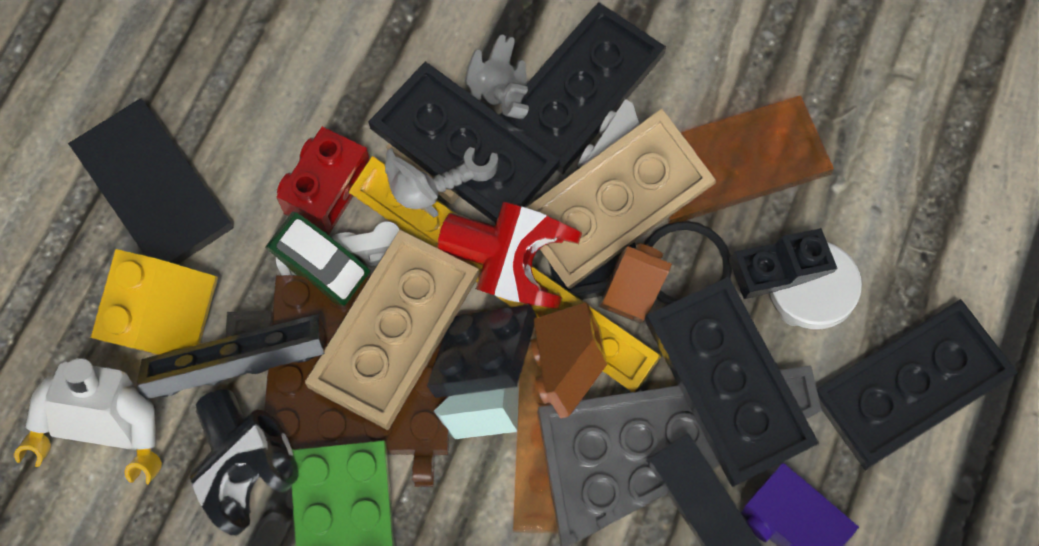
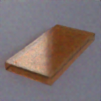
M801 95L680 132L716 179V184L667 218V221L670 224L690 220L831 175L834 167Z

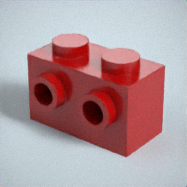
M321 126L316 136L309 138L303 145L300 152V161L292 173H286L278 185L276 198L283 213L289 216L291 212H297L329 236L353 198L349 190L370 160L367 148Z

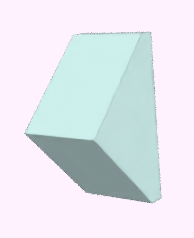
M520 378L517 387L449 396L434 412L448 428L449 434L454 439L517 432Z

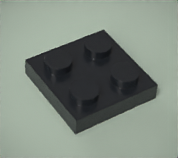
M527 304L455 316L444 335L427 384L434 397L517 387L535 327L534 318H537L531 305Z

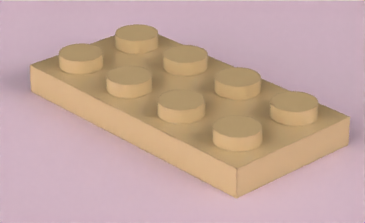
M661 108L526 208L540 212L582 232L579 245L563 241V243L544 245L540 249L564 284L570 289L622 252L627 246L633 244L716 184V179Z
M399 230L326 347L324 354L321 355L305 381L307 387L389 430L477 281L479 269Z

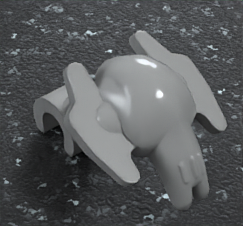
M499 35L488 61L482 62V52L480 50L473 52L467 67L465 84L470 88V94L479 101L482 94L492 105L502 104L503 115L523 119L529 111L528 105L521 104L523 96L528 91V87L525 86L527 84L526 64L523 60H518L516 68L513 69L509 62L515 39L509 37L506 40L505 35Z
M469 147L465 152L463 164L457 166L456 169L453 168L449 172L446 171L442 175L439 174L435 178H431L401 158L395 157L393 149L390 148L386 153L385 173L388 177L391 192L397 202L406 208L421 209L432 217H436L438 212L432 205L438 199V192H445L446 189L450 190L454 186L457 187L462 182L465 183L471 179L476 181L491 179L497 172L498 157L497 154L492 153L490 161L486 165L478 166L474 163L475 148Z

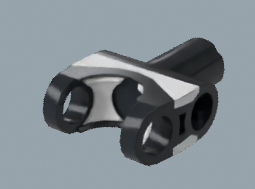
M219 389L206 393L195 405L197 416L212 451L191 470L190 480L197 499L210 521L224 533L238 536L250 525V493L257 479L261 477L272 489L285 492L297 481L298 469L287 437L275 418L267 412L258 409L244 418L234 393L227 389Z

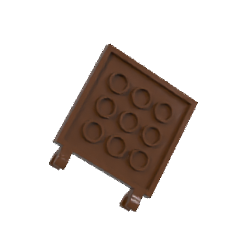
M276 275L272 326L319 314L324 326L325 351L370 276L365 278L345 307L332 302L305 277ZM443 338L389 430L307 387L305 381L321 355L315 356L306 362H291L268 369L264 411L274 417L280 424L292 450L385 441L387 443V455H414L412 481H415V487H434L435 455H449V430L440 421L434 410L449 396L435 398L427 384Z

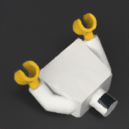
M85 359L65 361L59 364L55 375L46 377L32 394L26 422V429L30 430V433L25 436L14 453L15 460L18 463L22 461L27 450H31L37 455L35 467L41 465L51 448V442L44 435V433L49 432L52 437L131 450L137 449V456L125 468V477L130 483H133L139 477L141 470L145 472L146 484H149L162 467L161 459L151 451V448L156 446L154 406L150 400L140 395L126 373L121 370L92 366Z

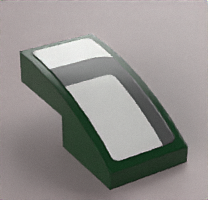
M291 212L265 246L268 251L297 276L305 277L332 302L345 307L371 272L344 247L297 212Z

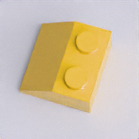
M115 249L90 338L157 355L199 345L218 277L160 259Z

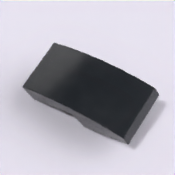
M822 228L783 235L775 244L735 251L729 258L743 299L791 288L831 274L838 269Z

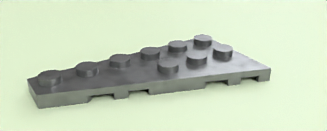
M812 366L780 370L806 419L822 411ZM679 386L581 400L570 416L561 419L552 405L538 407L537 409L560 546H571L666 495V490L646 460L684 434L689 433L712 470L720 466Z

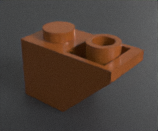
M637 244L635 249L627 246L616 261L598 307L641 324L645 321L646 315L649 314L672 264L661 260L663 253L655 248L644 244Z
M587 302L534 318L537 338L531 339V349L536 363L541 366L542 375L536 376L537 388L544 403L551 402L560 419L571 415L607 366L601 329Z

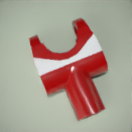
M503 202L495 226L449 213L440 229L438 249L452 256L483 265L476 289L518 303L559 309L562 297L547 293L548 289L539 285L535 280L532 272L533 258L539 249L550 243H563V241L579 245L582 232L540 212Z

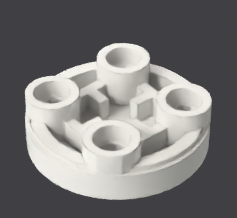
M828 243L838 268L835 272L791 288L770 293L773 304L786 324L808 329H826L845 321L859 301L862 282L857 265L844 250Z

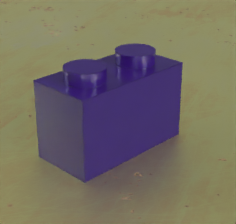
M784 462L741 512L758 539L763 542H768L770 539L777 546H844L860 528Z

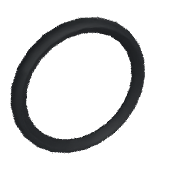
M690 221L673 222L654 231L644 243V245L653 247L661 237L668 233L680 230L698 232L709 238L720 251L723 259V272L720 281L727 277L731 279L732 267L729 261L731 255L727 245L716 232L702 224ZM661 290L656 299L666 305L680 300L665 294Z

